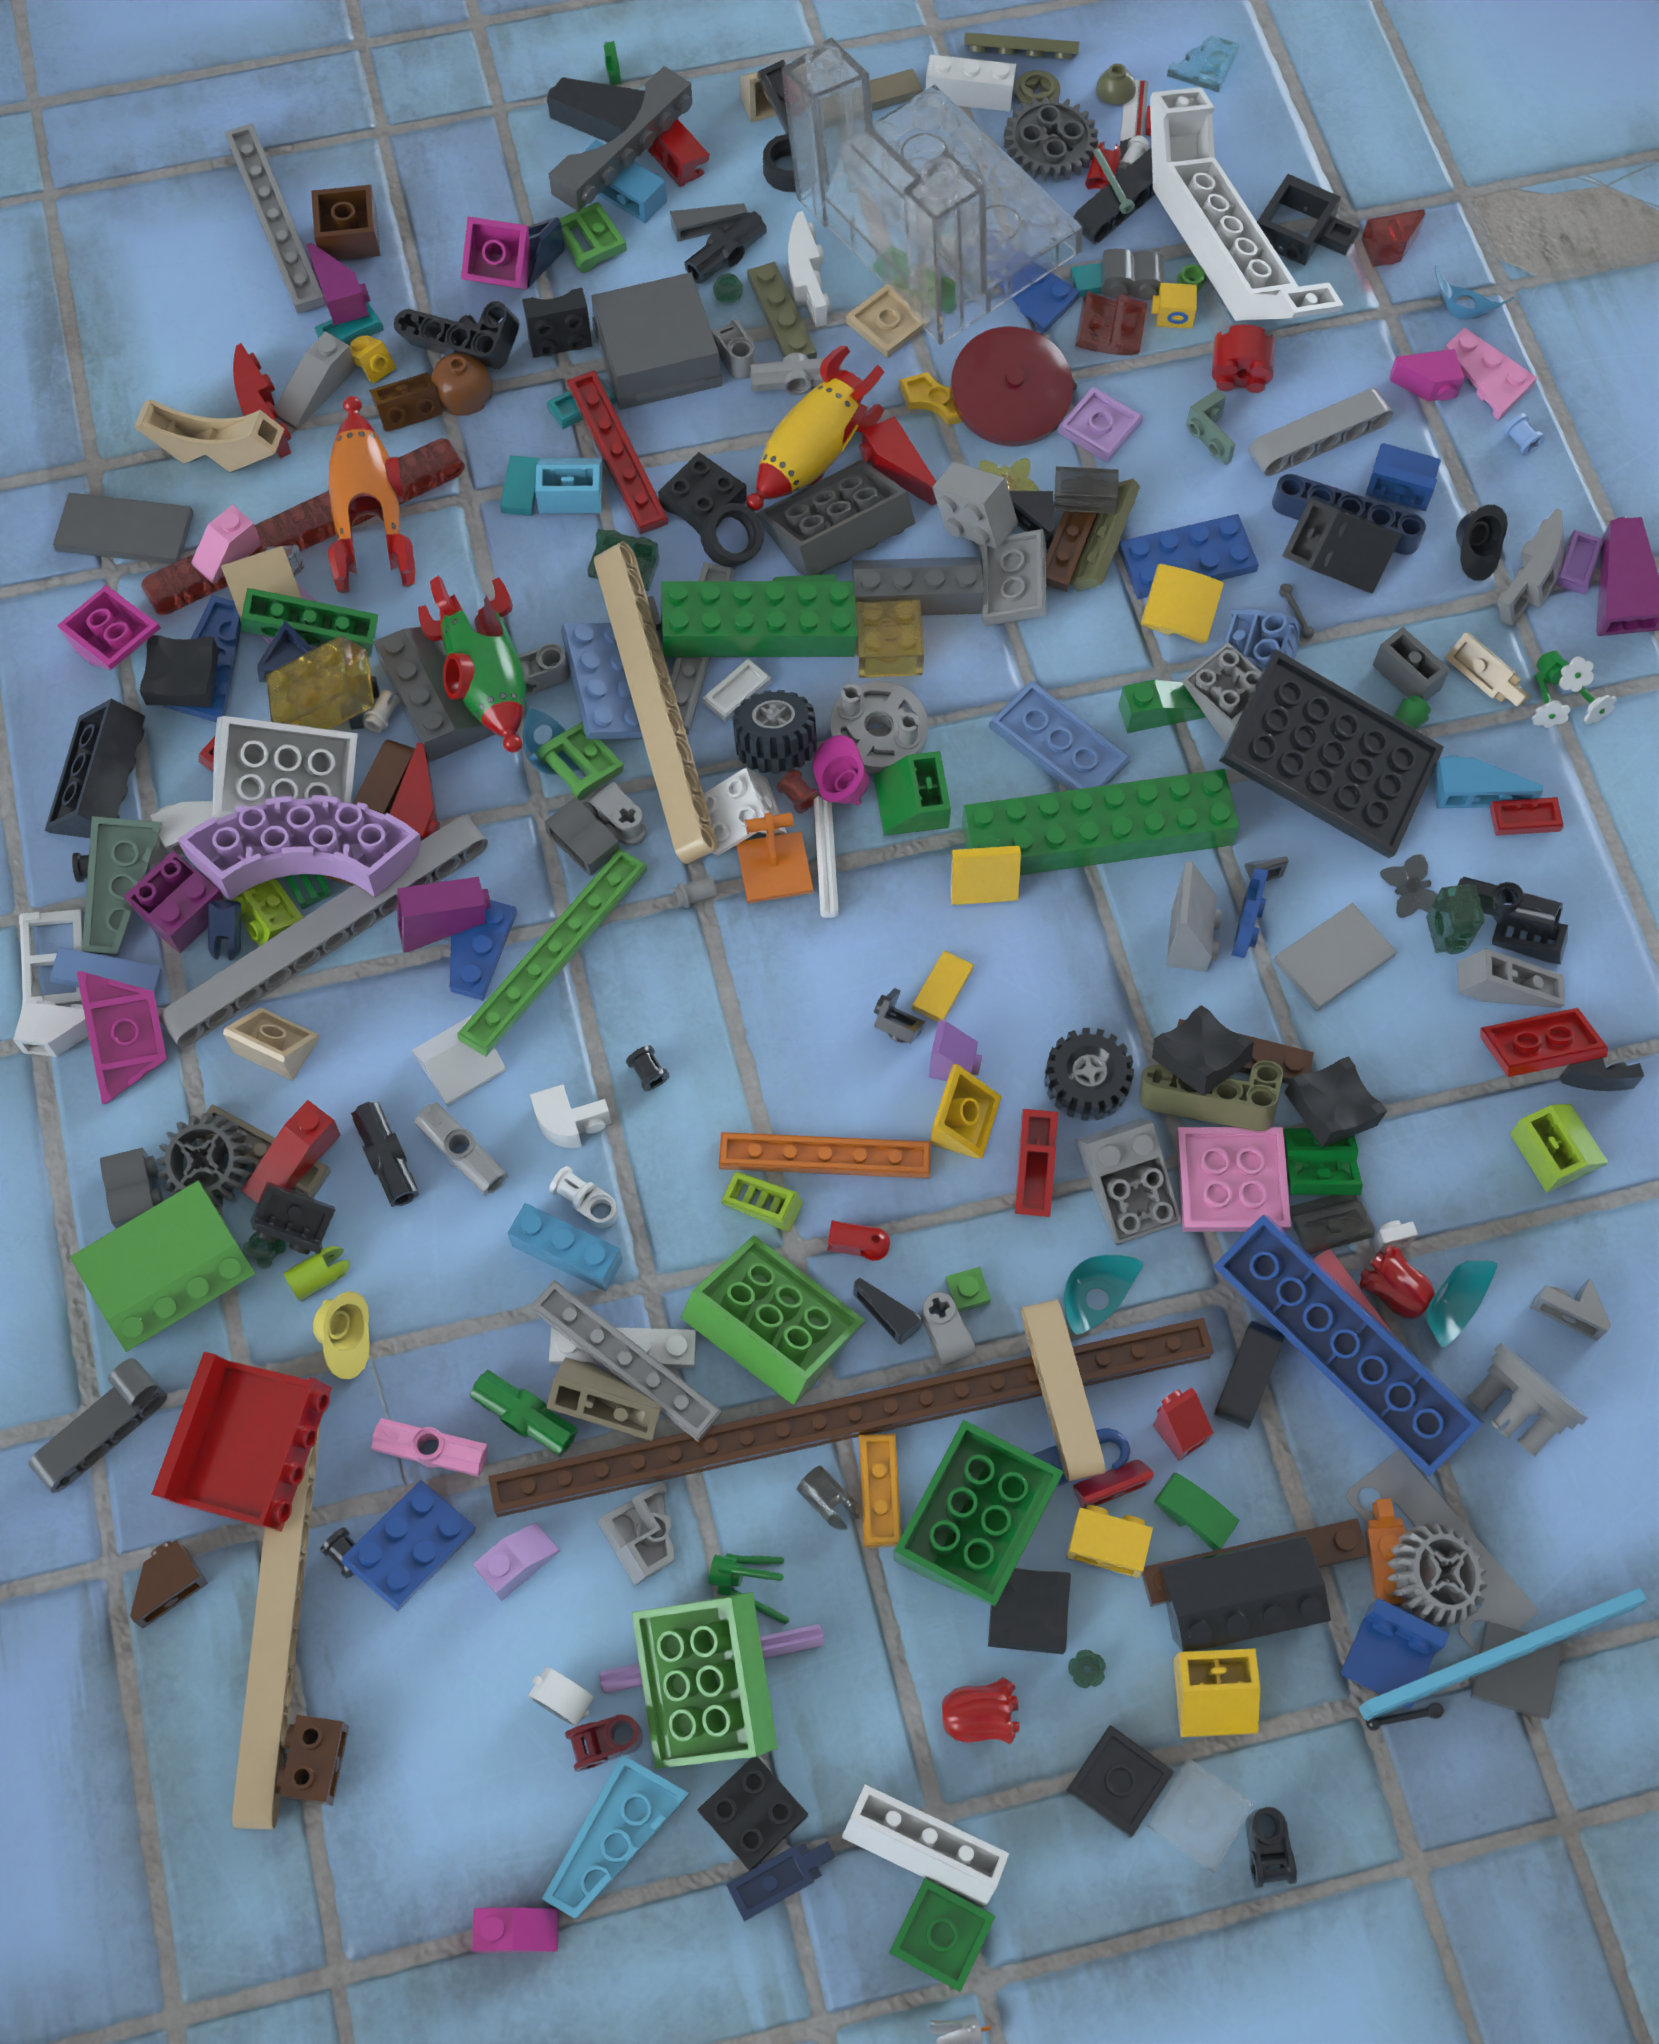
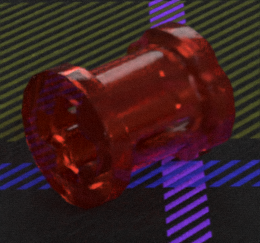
M796 769L785 774L776 786L779 793H785L794 803V810L797 813H803L814 805V798L820 796V793L815 788L811 789L802 779V773Z

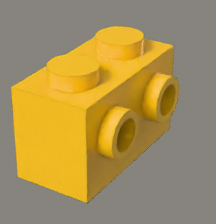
M1087 1505L1086 1509L1079 1507L1066 1558L1139 1578L1144 1570L1153 1527L1146 1526L1143 1519L1135 1516L1124 1515L1123 1519L1109 1516V1511L1102 1507Z

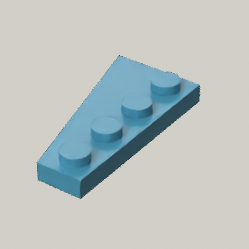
M621 1755L543 1895L542 1900L578 1920L686 1800L690 1793L628 1757Z

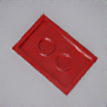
M1579 1008L1490 1025L1480 1029V1038L1507 1077L1604 1058L1608 1054V1046Z

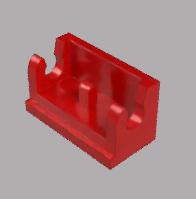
M679 119L675 120L670 129L657 137L651 147L647 149L679 187L685 186V183L701 177L705 172L701 168L694 169L698 165L708 162L710 156Z

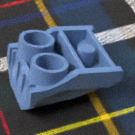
M1232 609V621L1224 645L1229 642L1261 672L1270 654L1275 649L1295 660L1299 646V624L1296 618L1285 617L1282 613H1270L1260 609Z

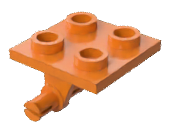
M770 812L764 813V817L745 819L747 834L766 830V837L745 840L736 845L747 904L813 893L802 831L774 836V829L794 826L792 812L773 816Z

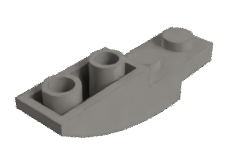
M1555 509L1548 519L1542 521L1538 532L1532 540L1524 544L1521 551L1523 567L1517 572L1515 580L1510 587L1503 590L1498 598L1497 606L1499 607L1502 623L1512 626L1529 604L1541 608L1552 591L1560 573L1564 557L1565 543L1562 510Z

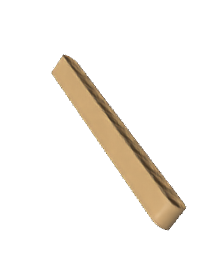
M621 541L595 556L594 564L673 847L678 858L684 864L689 865L716 851L718 847L717 839L638 563L629 545Z
M320 1424L317 1430L316 1443L311 1448L304 1467L303 1480L298 1485L292 1501V1511L289 1519L285 1522L282 1532L264 1529L232 1811V1823L236 1829H275L278 1822L281 1789L277 1788V1776L281 1764L285 1762V1740L289 1725Z

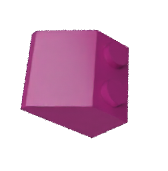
M468 216L461 279L527 290L531 260L528 226Z

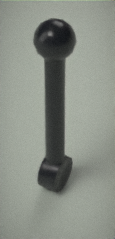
M1432 1703L1426 1709L1380 1718L1376 1717L1369 1721L1366 1720V1726L1370 1730L1376 1731L1381 1725L1427 1716L1432 1719H1438L1442 1717L1444 1709L1441 1704Z

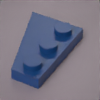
M490 900L491 908L485 909V923L451 936V992L484 1001L517 915L515 906Z

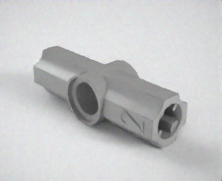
M792 353L785 356L779 362L750 364L752 391L785 389L792 395L804 394L812 386H818L823 382L820 375V366L825 358L808 359L805 354ZM841 363L839 368L843 370V363Z
M438 1102L431 1105L428 1104L419 1112L418 1117L414 1121L415 1125L447 1157L450 1164L459 1169L484 1196L493 1194L502 1186L508 1177L507 1173L475 1141L471 1132L463 1129ZM459 1144L469 1145V1148L464 1153H453L454 1148Z

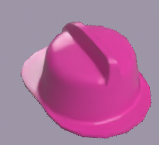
M836 735L828 738L819 746L812 763L819 792L822 798L830 803H853L859 806L862 804L861 797L869 786V775L864 768L858 747L853 739L845 735Z

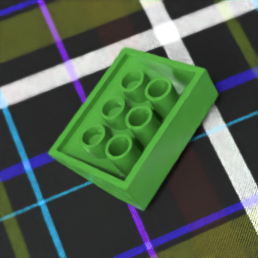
M199 1180L70 1256L75 1268L125 1352L255 1274L253 1267Z
M754 1235L692 1290L680 1317L793 1406L814 1386L865 1322L864 1318Z
M753 1592L632 1612L655 1769L757 1757L778 1749Z

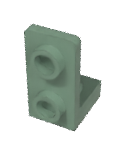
M1218 388L1190 406L1186 426L1194 437L1199 438L1208 447L1214 457L1219 458L1227 465L1232 461L1235 443L1215 424L1224 413L1223 408L1226 400V395Z

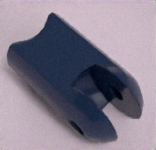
M214 900L208 903V950L215 960L219 959L222 939H229L228 958L230 961L234 960L241 951V902Z

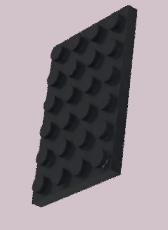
M1275 649L1270 654L1219 761L1390 859L1395 856L1444 746Z

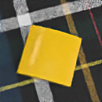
M1164 564L1157 565L1141 625L1166 635L1175 633L1200 644L1206 643L1224 582L1186 569Z

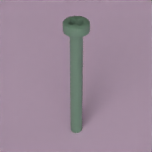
M1096 148L1093 153L1121 203L1119 206L1120 211L1123 214L1131 212L1135 206L1133 201L1127 200L1101 150Z

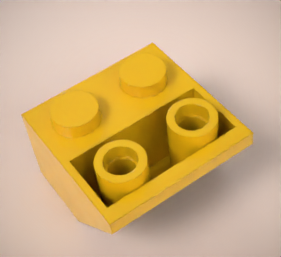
M1256 1648L1179 1652L1173 1658L1181 1738L1258 1734L1260 1681Z

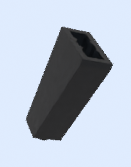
M561 77L555 87L550 88L546 102L551 119L608 143L623 133L635 120L642 107L645 91Z

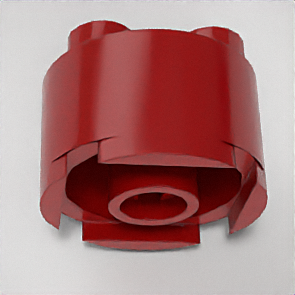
M1235 325L1230 327V332L1223 335L1222 331L1217 333L1214 338L1212 377L1216 381V388H1219L1221 391H1230L1234 387L1247 388L1251 393L1264 391L1265 385L1272 380L1274 375L1275 337L1272 334L1271 337L1265 335L1264 328L1254 325Z

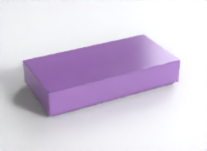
M1573 530L1555 585L1585 595L1589 588L1604 539Z

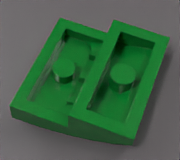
M1283 1128L1287 1181L1290 1195H1361L1363 1183L1357 1165L1359 1150L1355 1135L1322 1148L1309 1128Z

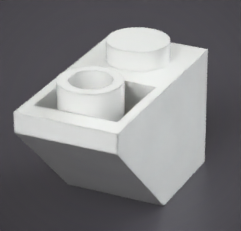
M39 1000L37 1003L23 1002L13 1040L23 1053L58 1057L88 1037L83 1005L57 1006L55 1003L46 1000Z

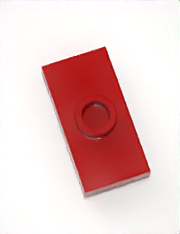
M1558 797L1492 801L1490 805L1495 836L1561 832L1564 827Z

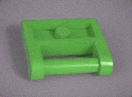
M599 202L584 207L579 212L575 211L559 218L564 243L576 259L575 264L582 273L590 271L599 262L627 251L625 240ZM576 227L579 229L591 250L587 252L583 250L571 232L572 229Z
M582 722L544 743L536 752V756L540 761L548 763L571 788V794L579 801L588 797L594 789L621 774L624 768V764L600 739H586ZM563 751L587 777L581 780L557 753Z

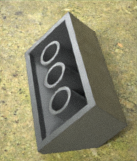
M978 557L852 560L856 617L981 614L984 591L982 565Z

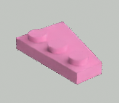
M1465 327L1445 347V350L1455 349L1464 379H1469L1476 387V394L1481 401L1486 400L1493 409L1492 415L1497 421L1535 385L1538 378Z

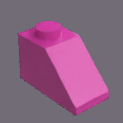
M1455 349L1397 356L1389 375L1391 382L1426 401H1446L1457 398L1464 381V375Z
M518 1907L474 1908L472 1951L476 1953L558 1952L559 1909Z

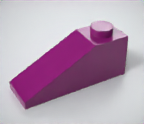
M306 244L333 324L338 325L368 316L365 303L371 300L365 283L359 285L355 272L315 244Z

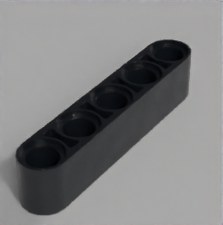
M1152 147L1116 177L1127 200L1133 201L1134 209L1127 214H1123L1120 211L1119 206L1121 203L1109 183L1075 213L1071 221V227L1093 244H1098L1155 195L1152 176Z

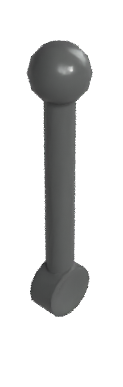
M1287 583L1282 584L1279 594L1289 602L1302 627V636L1307 639L1313 637L1314 629L1308 626L1292 596V586Z

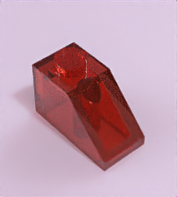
M1424 209L1367 220L1362 243L1372 267L1392 265L1402 261L1419 235L1426 214Z

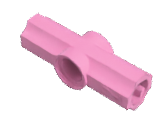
M381 1418L379 1423L376 1424L372 1437L371 1449L373 1451L420 1462L421 1465L427 1468L440 1467L480 1477L487 1460V1444L440 1433L439 1430L433 1427L420 1428ZM435 1440L439 1442V1447L433 1454L424 1455L421 1453V1448L427 1441Z

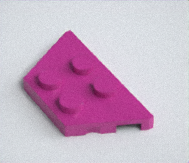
M78 971L76 972L99 1093L101 1103L104 1104L111 1101L167 1059L155 995L152 990L107 979L88 972Z

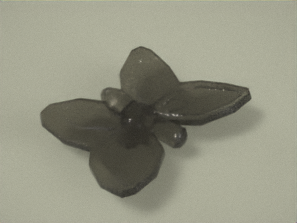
M1422 854L1411 856L1405 861L1403 867L1392 866L1380 872L1381 877L1389 885L1397 887L1395 894L1401 895L1397 901L1396 910L1399 918L1410 916L1419 908L1433 914L1446 912L1447 908L1444 901L1435 891L1425 889L1431 887L1432 883L1429 879L1422 881L1428 874V863Z

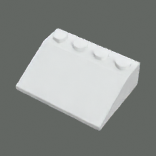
M229 716L218 717L214 746L213 817L222 818L236 812L235 807L245 805L246 808L266 803L265 799L281 796H292L293 799H312V795L338 797L341 802L351 803L358 733Z

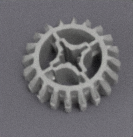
M1433 1522L1423 1526L1412 1527L1408 1533L1402 1534L1398 1538L1399 1544L1390 1549L1396 1558L1390 1559L1387 1565L1394 1569V1574L1390 1575L1388 1580L1396 1582L1397 1586L1392 1595L1403 1598L1400 1608L1405 1610L1411 1609V1615L1441 1628L1463 1623L1467 1620V1617L1473 1616L1478 1612L1476 1605H1480L1485 1600L1479 1591H1483L1488 1587L1481 1580V1575H1484L1488 1570L1479 1567L1478 1561L1483 1555L1473 1553L1474 1541L1467 1540L1463 1542V1531H1452L1451 1525H1438V1523ZM1430 1547H1433L1438 1551L1433 1552V1550ZM1432 1592L1437 1598H1442L1446 1604L1436 1600L1430 1593Z

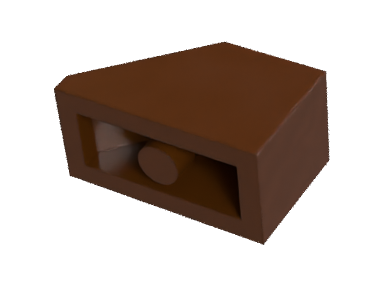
M178 1540L172 1543L168 1541L159 1545L151 1552L152 1557L143 1563L130 1614L133 1622L143 1629L208 1584L186 1547Z

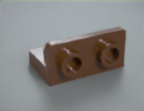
M428 372L369 390L386 432L443 414L436 387Z

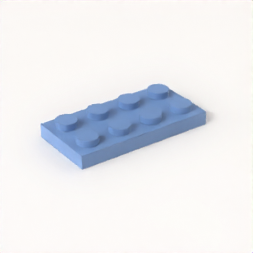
M564 623L561 628V634L586 739H643L611 623Z

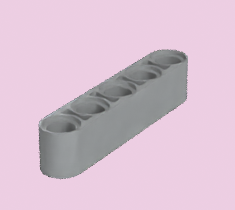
M1371 388L1260 436L1250 445L1249 453L1266 476H1272L1380 429L1392 419L1394 412L1378 390Z

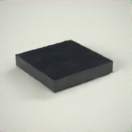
M1109 1725L1066 1791L1129 1838H1132L1175 1771L1112 1725Z

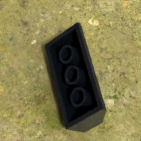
M111 698L78 717L45 831L52 834L90 838L92 816L120 819L118 811L121 802L128 793L126 783L129 774L136 765V757L134 756L137 745L142 741L145 733L143 729L145 715Z
M1306 1535L1160 1567L1172 1638L1182 1652L1203 1650L1331 1621L1325 1583Z

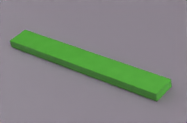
M619 848L457 1033L458 1040L487 1057L646 873L647 864Z

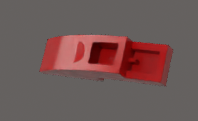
M240 343L235 348L233 378L243 416L261 410L277 422L275 418L278 416L273 407L275 403L271 392L275 391L274 385L267 373L264 375L260 373L261 366L253 352L248 354L242 343ZM284 422L279 423L284 428L276 450L280 459L291 454L288 441L292 438Z

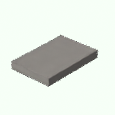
M1043 529L1008 535L998 549L982 545L984 591L982 621L985 626L1047 616L1046 544Z
M1351 903L1276 955L1274 962L1318 1011L1394 958L1397 952L1362 912Z

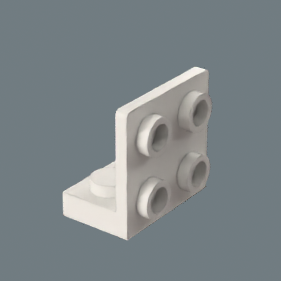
M747 767L704 793L718 844L717 850L712 853L717 856L757 833L747 834L745 819L764 817V813L770 812L772 816L780 814L767 778ZM785 827L774 829V836L787 833ZM765 830V831H758V832H760V833L766 834V830Z

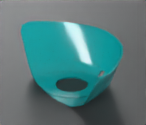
M1124 1255L1094 1256L1080 1262L1071 1271L1065 1285L1064 1305L1068 1325L1074 1334H1082L1095 1328L1117 1310L1143 1268V1263L1139 1259ZM1092 1289H1102L1107 1293L1109 1303L1104 1309L1094 1310L1087 1304L1086 1296Z
M1468 1260L1455 1266L1435 1294L1427 1308V1323L1442 1348L1448 1346L1462 1332L1476 1313L1496 1272V1262ZM1448 1283L1446 1291L1444 1292L1441 1299L1437 1302V1299L1442 1289Z

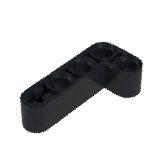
M499 301L490 302L485 306L477 327L412 309L400 311L394 319V329L411 345L444 355L454 352L463 353L480 360L485 366L491 368H498L506 363L520 326L517 316Z

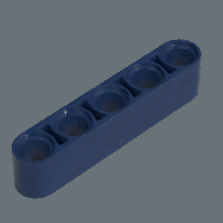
M1285 474L1280 477L1272 499L1273 509L1277 513L1299 520L1309 498L1316 495L1401 534L1402 536L1394 552L1403 555L1416 552L1426 530L1424 519L1415 513L1295 474Z

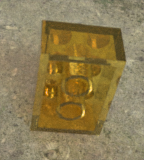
M342 635L266 674L271 722L330 729L374 707L367 650Z

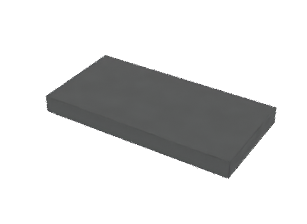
M68 493L53 546L56 551L179 565L193 517V510L191 506Z

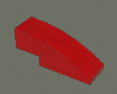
M1022 1109L1015 1214L1050 1217L1058 1112Z

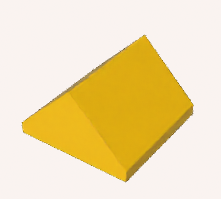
M953 1064L932 1127L931 1145L982 1159L1002 1096L960 1065Z

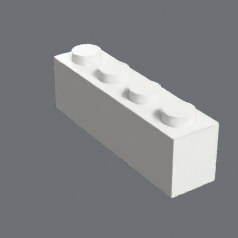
M864 1785L841 1837L986 1907L997 1888L1009 1856L1008 1852L868 1785Z

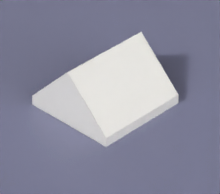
M471 1015L412 1050V1053L447 1106L507 1071L495 1047L485 1057L458 1040L457 1033L472 1017Z

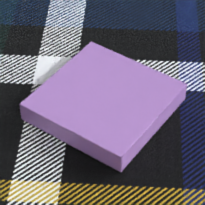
M1092 386L1059 424L1057 433L1108 463L1141 425L1143 416Z

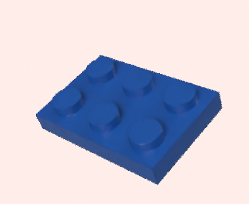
M420 1480L342 1557L341 1563L398 1612L475 1533L476 1527Z

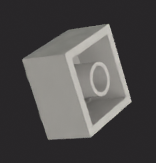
M953 462L932 487L945 529L952 536L972 540L979 545H987L998 549L1018 524L1005 477Z

